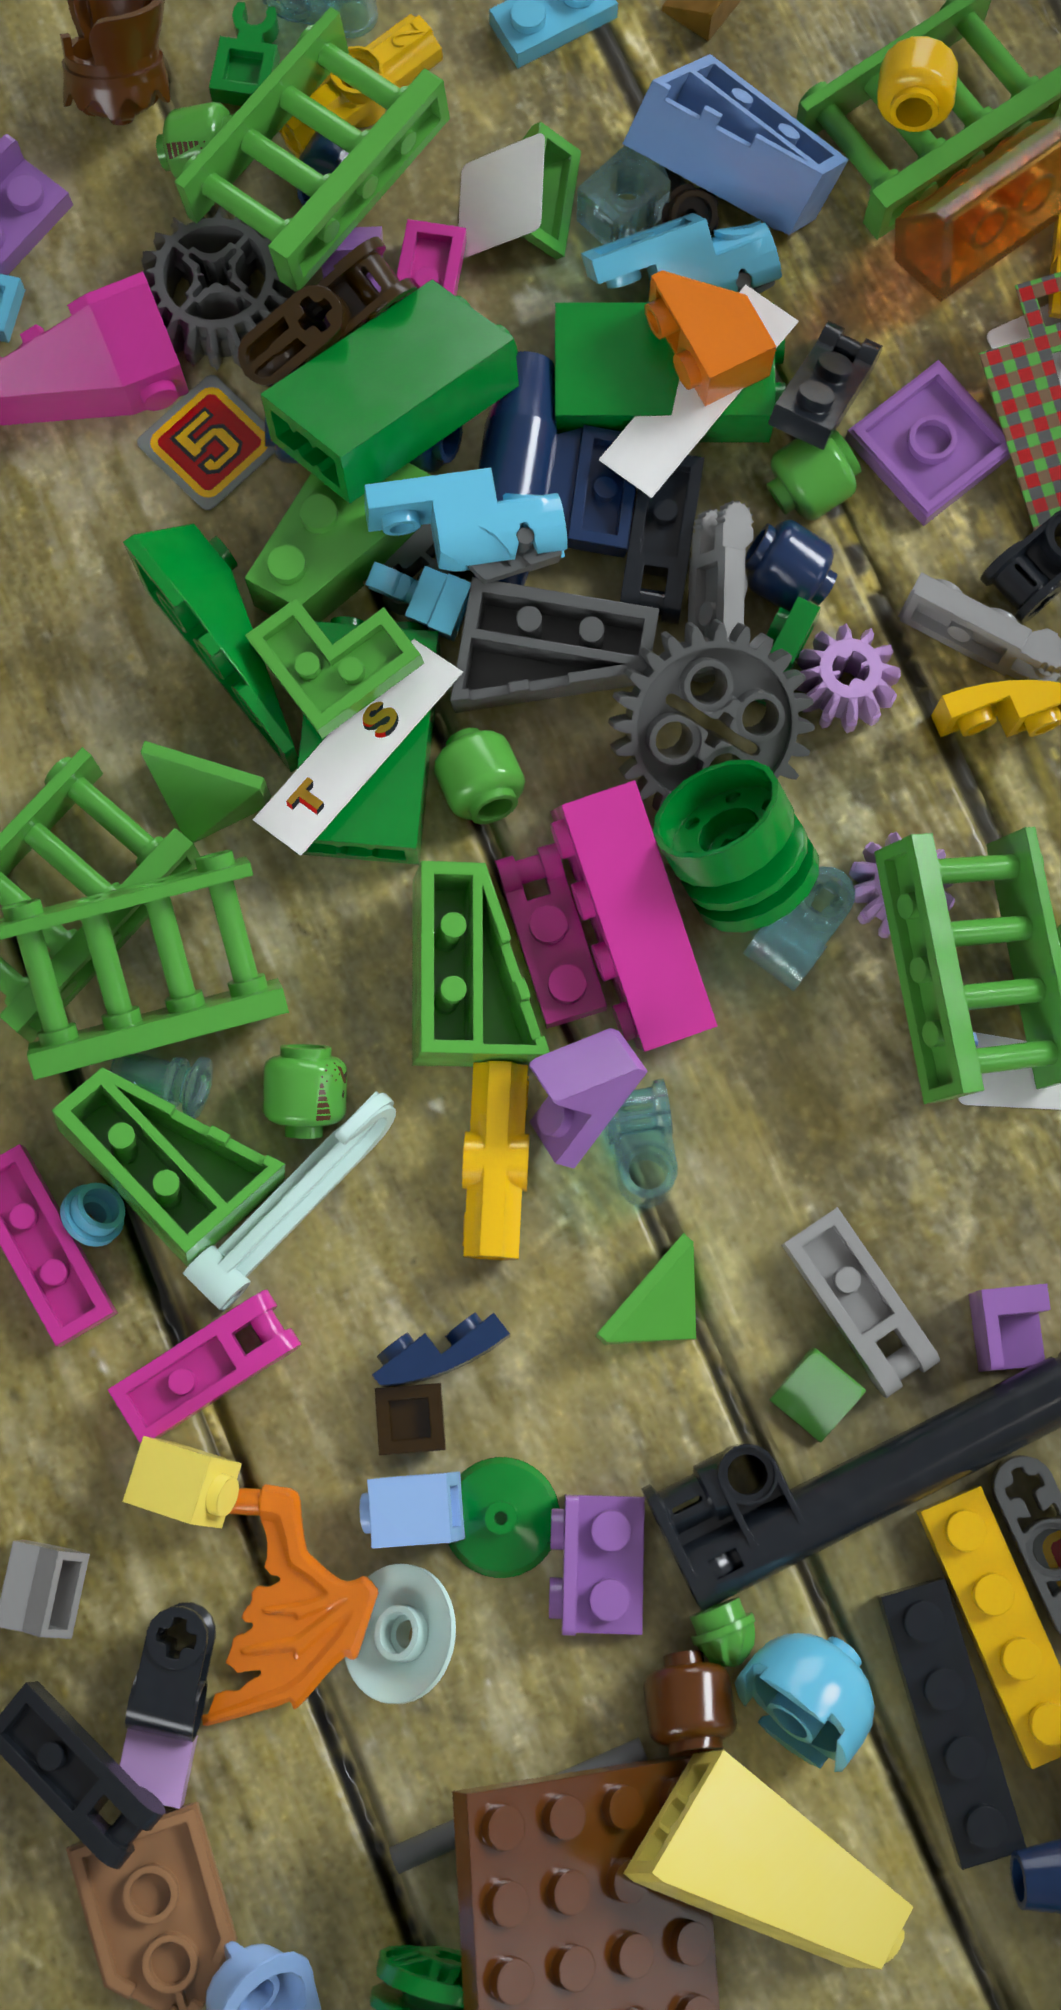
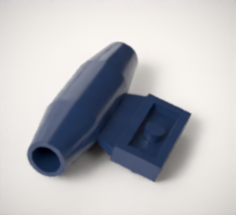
M529 351L518 352L516 361L519 386L490 407L484 426L478 469L491 468L497 501H502L505 493L532 495L558 493L566 523L567 548L624 558L629 546L636 487L599 461L600 457L621 432L583 425L582 428L557 434L554 363L551 359L539 353ZM529 571L498 581L525 586Z

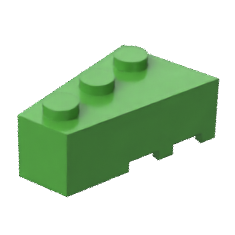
M408 463L382 482L432 475ZM311 473L245 577L253 605L272 616L297 598L314 621L321 622L364 586L363 581L368 578L374 561L385 564L415 532L400 536L387 535L383 530L368 532L365 514V494L349 504Z
M421 861L413 878L412 1066L473 1067L474 1062L508 1061L528 1065V1068H530L529 1063L532 1060L550 1052L545 1036H541L529 1001L531 995L526 980L521 977L510 945L511 936L486 863Z
M103 1067L52 1109L58 1130L109 1185L117 1191L124 1201L186 1267L203 1251L219 1242L285 1181V1163L268 1154L265 1157L231 1139L230 1134L213 1125L209 1127L177 1110L175 1105Z

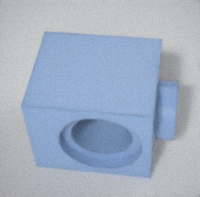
M460 1471L367 1479L368 1493H363L360 1498V1522L363 1532L365 1534L371 1533L372 1549L452 1543L465 1539Z

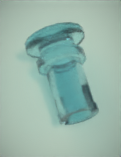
M134 1053L113 1059L110 1071L170 1102L175 1107H178L181 1103L183 1113L196 1119L204 1110L209 1099L214 1067L212 1060L204 1056L198 1058L191 1067L189 1060L178 1056L173 1058L172 1061L141 1053Z

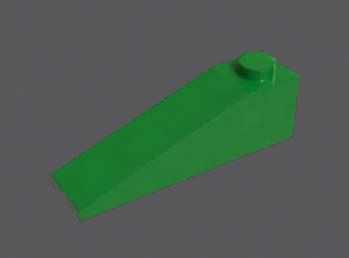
M194 523L130 536L123 543L145 591L289 771L293 772L298 766V755L266 665L245 636L253 629L232 570L238 567V564L229 549L217 536L208 541Z

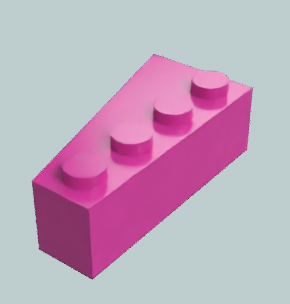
M634 780L571 801L550 811L554 822L550 823L555 844L562 860L568 859L576 883L571 884L576 906L583 921L590 919L598 943L591 945L598 971L603 981L612 979L620 1001L619 1004L612 1006V1011L618 1030L625 1040L633 1039L636 1048L646 1052L718 1027L636 781Z

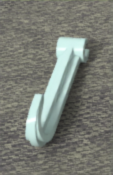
M376 1091L218 1249L214 1245L207 1248L186 1268L183 1274L222 1312L227 1310L250 1285L251 1281L247 1278L248 1275L384 1137L396 1116V1109L393 1107L394 1101L386 1093L379 1094Z

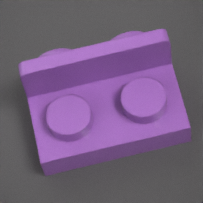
M8 134L3 135L0 139V274L9 275L73 206L69 193L26 161L18 142Z
M565 1494L564 1509H551L550 1549L563 1550V1578L550 1577L549 1619H562V1635L576 1636V1633L642 1635L645 1497Z

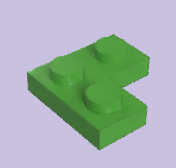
M297 598L245 635L251 646L321 738L327 736L424 664L419 651L384 607L333 645Z

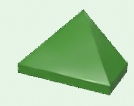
M538 122L532 125L522 140L538 133H542L545 136L541 225L536 231L521 237L557 260L565 257L581 150L544 123Z
M148 741L143 743L140 752L182 834L192 843L262 810L270 801L271 794L264 777Z
M684 1233L596 1334L595 1337L604 1345L696 1339L694 1242Z

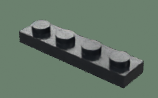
M939 1577L877 1595L957 1865L964 1870L1011 1856L1013 1851L1026 1848L945 1579Z

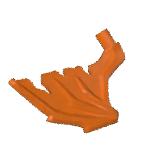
M265 1484L261 1489L239 1488L237 1501L229 1513L232 1515L260 1516L267 1538V1558L264 1567L271 1575L279 1577L280 1581L271 1586L259 1585L252 1591L251 1604L246 1607L242 1619L246 1623H252L253 1626L247 1632L240 1633L233 1639L231 1650L226 1660V1664L231 1666L237 1673L260 1670L261 1675L247 1682L239 1690L228 1689L216 1693L209 1712L203 1714L201 1718L204 1726L264 1711L287 1702H291L293 1709H297L345 1657L354 1660L360 1652L379 1594L378 1588L366 1576L351 1581L338 1578L308 1552L303 1529L301 1499L299 1493L292 1488Z

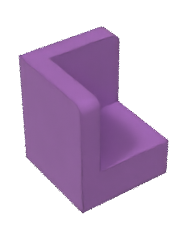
M1047 1284L984 1289L969 1294L979 1372L1027 1368L1045 1360L1039 1313L1051 1310Z

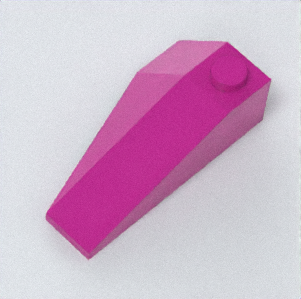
M143 271L82 295L67 305L72 316L44 332L42 327L35 324L20 334L23 343L18 349L5 357H0V426L135 415L145 410L158 411L169 407L178 397L189 393L181 365Z

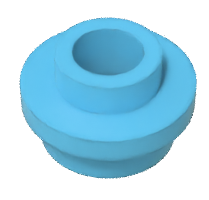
M90 1183L77 1186L67 1194L61 1203L60 1216L63 1226L75 1240L88 1246L100 1247L111 1243L122 1231L125 1205L121 1196L112 1187L103 1183ZM87 1213L92 1215L95 1220H93Z

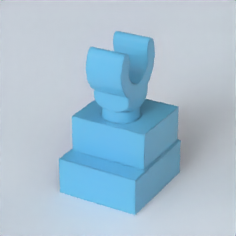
M374 561L365 585L369 586L368 589L379 594L408 603L409 606L405 616L409 621L422 624L429 628L430 631H438L439 636L455 641L466 614L471 582L452 574L447 575L428 566H424L418 581L391 567Z

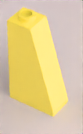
M725 1750L693 1754L623 1873L634 1883L847 1968L882 1970L884 1964L889 1962L901 1948L905 1937L903 1927L913 1909L911 1904Z

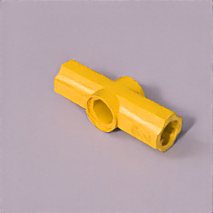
M409 14L366 47H348V54L399 88L409 86L424 68L430 70L443 60L442 47L437 42L432 28L420 15L415 17ZM332 73L310 96V98L356 128L369 127L375 124L386 110ZM292 116L279 133L284 139L286 146L299 159L314 135L315 130Z
M508 1061L473 1063L470 1131H465L462 1166V1189H467L462 1242L464 1258L499 1261L519 1260L522 1191L527 1192L530 1134H525L529 1091L528 1065Z

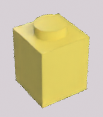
M143 1436L122 1502L191 1525L222 1529L225 1517L231 1512L237 1501L239 1493L237 1478L242 1463L176 1442Z

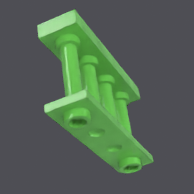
M947 0L937 13L830 83L819 82L811 87L799 102L796 120L815 134L824 129L871 186L863 224L876 240L1061 118V65L1040 79L1038 76L1029 77L984 23L991 0ZM915 36H928L940 40L950 47L964 38L1011 94L1010 99L994 110L990 106L983 108L961 80L957 78L955 104L952 110L965 125L964 129L946 141L943 137L936 139L929 129L922 132H908L895 127L918 155V158L900 172L897 169L889 170L845 115L869 99H872L877 105L880 67L887 51L897 42Z
M332 7L314 25L308 26L301 33L296 46L198 155L192 156L185 163L180 176L174 181L186 214L195 223H198L216 203L272 241L268 247L279 281L295 292L306 285L450 119L444 80L425 68L409 86H403L402 88L382 77L348 54L349 50L340 12ZM330 73L387 109L371 129L364 130L363 132L310 98ZM292 116L349 153L332 174L328 173L323 176L271 141ZM254 159L311 197L293 218L284 220L233 185L235 180Z
M82 747L72 758L65 757L51 768L44 781L46 786L0 833V905L5 907L31 899L6 876L32 849L87 897L194 870L196 868L194 859L201 856L195 845L176 828L165 838L162 836L153 838L93 786L103 775V772L92 755ZM75 803L137 856L136 865L138 867L122 884L119 882L110 884L50 831ZM145 903L107 913L117 951L149 918ZM62 925L42 929L46 945L50 949L49 955L64 1008L96 975L83 926L78 931L76 929L68 931ZM0 956V991L7 996L5 999L7 1007L0 1013V1018L28 1042L32 1043L38 1037L37 1033L43 1030L28 976L23 977Z
M1036 827L1022 828L986 844L988 851L986 856L938 859L933 833L911 834L874 852L924 1104L945 1102L984 1091L981 1074L1032 1068L1036 1089L1061 1084V947ZM994 881L1001 917L950 921L943 884ZM1006 942L1014 979L963 985L956 947ZM1019 1005L1027 1042L976 1048L968 1010Z
M232 850L219 851L194 859L197 868L194 870L44 908L40 898L17 902L2 908L4 918L0 919V940L14 936L17 937L43 1030L37 1033L39 1041L29 1043L27 1057L34 1080L289 1013L284 990L279 979L266 981L265 974L257 972L233 881L253 876L251 864L246 856L234 859ZM208 887L233 980L227 983L229 991L204 997L201 989L195 990L170 897ZM145 903L170 996L164 1000L165 1008L141 1014L139 1006H132L107 913ZM77 920L82 922L107 1012L101 1016L103 1024L82 1030H77L76 1023H68L42 929Z

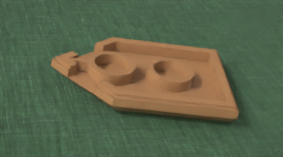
M189 1803L183 1805L180 1809L174 1808L165 1811V1814L151 1831L142 1830L133 1841L135 1851L120 1869H113L102 1863L82 1841L66 1848L104 1987L128 2000L132 1998L152 2010H202L206 2003V1991L212 1977L226 1961L224 1945L230 1941L236 1942L237 1935L199 1803Z

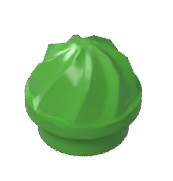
M739 1597L721 1602L703 1612L700 1611L690 1616L696 1634L690 1637L693 1646H697L700 1651H703V1654L710 1663H716L723 1667H736L741 1665L750 1655L754 1647V1622L756 1620L753 1612L745 1613Z

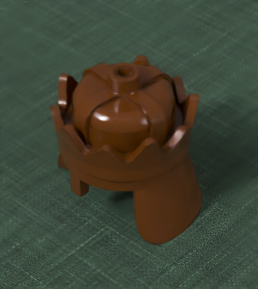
M67 0L78 36L71 40L69 33L60 34L64 56L62 60L64 107L71 106L74 99L78 109L86 115L109 118L113 125H127L134 121V115L148 110L157 102L158 98L162 102L169 103L170 91L168 83H170V79L164 65L163 53L158 45L165 0Z

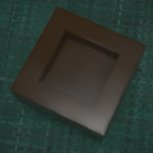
M442 1383L375 1388L379 1456L446 1450Z

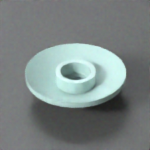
M392 1564L375 1571L368 1577L378 1588L379 1594L358 1657L354 1660L345 1657V1662L352 1679L366 1695L383 1703L404 1704L423 1697L442 1678L452 1657L456 1638V1622L450 1597L442 1583L432 1573L415 1565ZM412 1628V1638L409 1641V1633Z

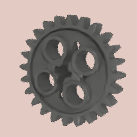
M717 619L711 620L707 637H703L698 626L688 622L685 625L684 642L679 643L678 640L665 631L661 633L662 644L665 650L658 656L651 650L643 647L640 652L647 664V668L643 672L631 668H625L623 671L635 686L632 692L619 691L613 693V698L627 709L626 714L610 717L608 723L615 730L624 732L626 736L617 739L610 746L611 750L618 756H631L619 767V771L626 780L640 777L636 784L642 800L655 793L652 807L657 812L665 798L678 785L702 769L709 767L712 760L721 754L731 753L732 760H754L769 766L777 779L781 775L788 779L797 780L799 775L788 762L791 756L804 757L809 756L810 753L807 748L796 741L797 735L815 730V725L807 719L799 717L798 712L807 709L814 702L805 693H793L806 680V677L796 669L783 672L789 665L792 656L783 649L774 651L769 655L773 644L772 638L761 632L750 643V628L742 623H737L727 638L725 624ZM713 666L715 670L713 687L702 695H692L690 683L693 675L704 667ZM673 693L709 717L720 720L738 735L757 745L756 752L748 754L716 732L709 729L705 730L690 716L666 704V696ZM764 699L766 712L763 719L753 726L744 727L742 715L745 708L752 701ZM669 722H680L682 733L676 744L667 749L657 748L656 736L658 731Z

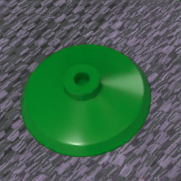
M494 1457L481 1460L464 1470L460 1476L465 1539L448 1543L455 1556L474 1572L493 1578L515 1577L539 1565L551 1551V1509H560L556 1493L547 1478L532 1465L509 1457Z

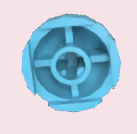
M792 1633L770 1640L754 1654L734 1682L738 1697L744 1706L754 1697L757 1704L769 1714L760 1718L758 1721L760 1726L788 1751L818 1768H821L826 1760L830 1758L835 1760L834 1772H842L864 1743L873 1724L875 1705L869 1681L860 1668L861 1658L850 1645L836 1637H829L825 1640L813 1634Z

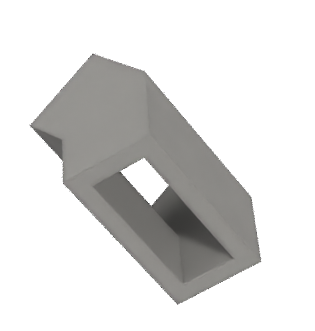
M24 1539L13 1541L0 1598V1628L20 1631L43 1638L72 1639L90 1554Z

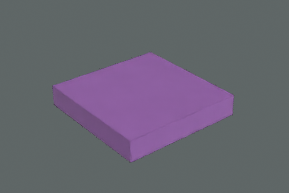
M939 360L847 431L845 438L849 445L923 526L1011 458L1002 428Z

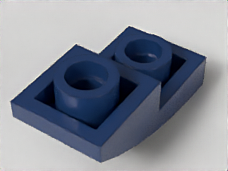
M475 1312L445 1336L451 1347L442 1354L425 1333L415 1341L408 1332L377 1356L383 1366L373 1373L372 1376L383 1387L425 1381L473 1362L511 1336L494 1313L482 1321Z

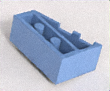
M711 54L652 80L622 143L755 216L769 227L788 235L816 219L849 160Z

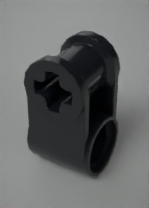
M1061 510L1056 512L1024 540L1018 541L1005 550L989 565L980 577V580L986 586L994 585L1017 610L1015 618L1021 624L1037 615L1061 591V548L1055 542V538L1061 536Z
M181 1602L159 1612L151 1620L146 1632L140 1666L128 1700L125 1718L126 1729L194 1742L204 1711L208 1688L207 1676L216 1639V1624L212 1615L204 1606L194 1602ZM182 1619H186V1631L196 1635V1642L186 1646L180 1652L176 1650L177 1639L167 1636V1628L180 1623Z

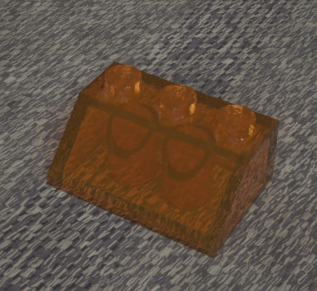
M1061 116L1035 121L1014 137L1005 138L987 156L968 169H961L956 172L945 185L922 201L910 204L895 219V261L940 302L1058 220L1061 214Z

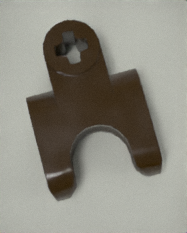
M379 237L366 240L333 266L335 269L318 284L306 286L298 290L242 338L238 347V359L244 375L251 381L270 388L417 290L416 285L410 278L400 281L382 257L386 246ZM368 273L372 275V277L381 287L380 292L377 291V289L368 279ZM325 317L331 324L328 328L326 327V324L323 321Z

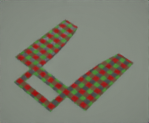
M1061 272L1015 285L1031 338L979 353L1034 531L1061 510V385L1052 357L1053 353L1061 351V322L1046 327L1037 300L1039 297L1061 291Z

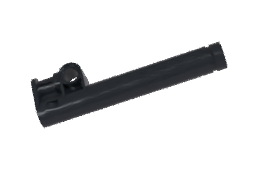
M1059 1352L1057 1358L1049 1357L792 1489H789L779 1467L769 1452L758 1445L736 1444L727 1447L724 1451L694 1465L692 1475L658 1492L650 1484L641 1488L657 1525L701 1612L1060 1429L1061 1352ZM748 1454L754 1457L760 1464L762 1479L756 1489L742 1494L735 1491L730 1485L728 1468L735 1458ZM699 1496L698 1501L672 1513L673 1508Z

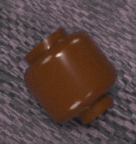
M699 1650L680 1651L663 1656L664 1668L652 1672L645 1679L643 1686L650 1737L657 1744L668 1747L670 1757H692L695 1753L723 1750L722 1740L733 1734L737 1728L729 1672L722 1665L704 1662L703 1651Z

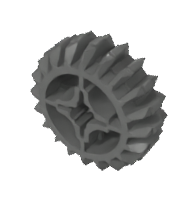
M218 207L214 218L205 219L204 216L198 223L192 222L185 225L173 217L171 224L173 234L169 236L155 232L153 242L156 251H143L141 262L144 268L143 273L175 353L178 354L184 351L187 361L193 367L206 355L210 365L217 371L222 364L223 357L232 356L235 364L241 368L238 359V347L242 338L296 292L279 281L268 247L272 241L237 217L233 220L229 219L227 211L222 207ZM256 269L265 277L264 286L257 299L252 297L248 290V286L251 284L250 276ZM183 277L189 282L190 288L185 292L187 300L179 308L173 302L176 287Z

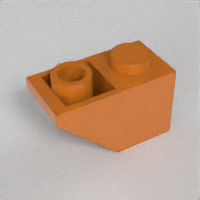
M663 270L651 275L649 302L644 306L648 324L658 339L666 337L675 353L673 362L680 381L687 390L695 388L705 406L770 376L776 345L747 295Z

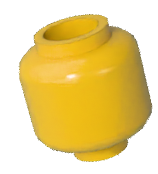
M915 36L901 40L887 51L880 67L877 90V105L887 122L896 128L908 132H922L937 127L948 118L955 104L958 78V62L953 51L942 41L928 36Z

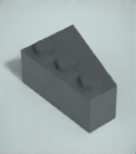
M472 577L457 661V668L462 670L463 673L453 683L450 700L454 712L461 713L635 686L623 671L625 668H631L643 672L647 668L640 650L645 647L653 651L659 608L499 581L484 584L478 578Z

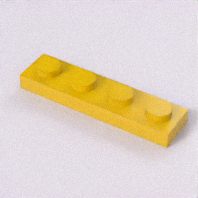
M975 1485L917 1510L918 1517L1026 1766L1034 1769L1060 1758L1061 1667L982 1487Z

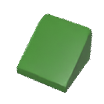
M812 1348L800 1360L769 1401L821 1443L859 1401L866 1390L819 1350Z

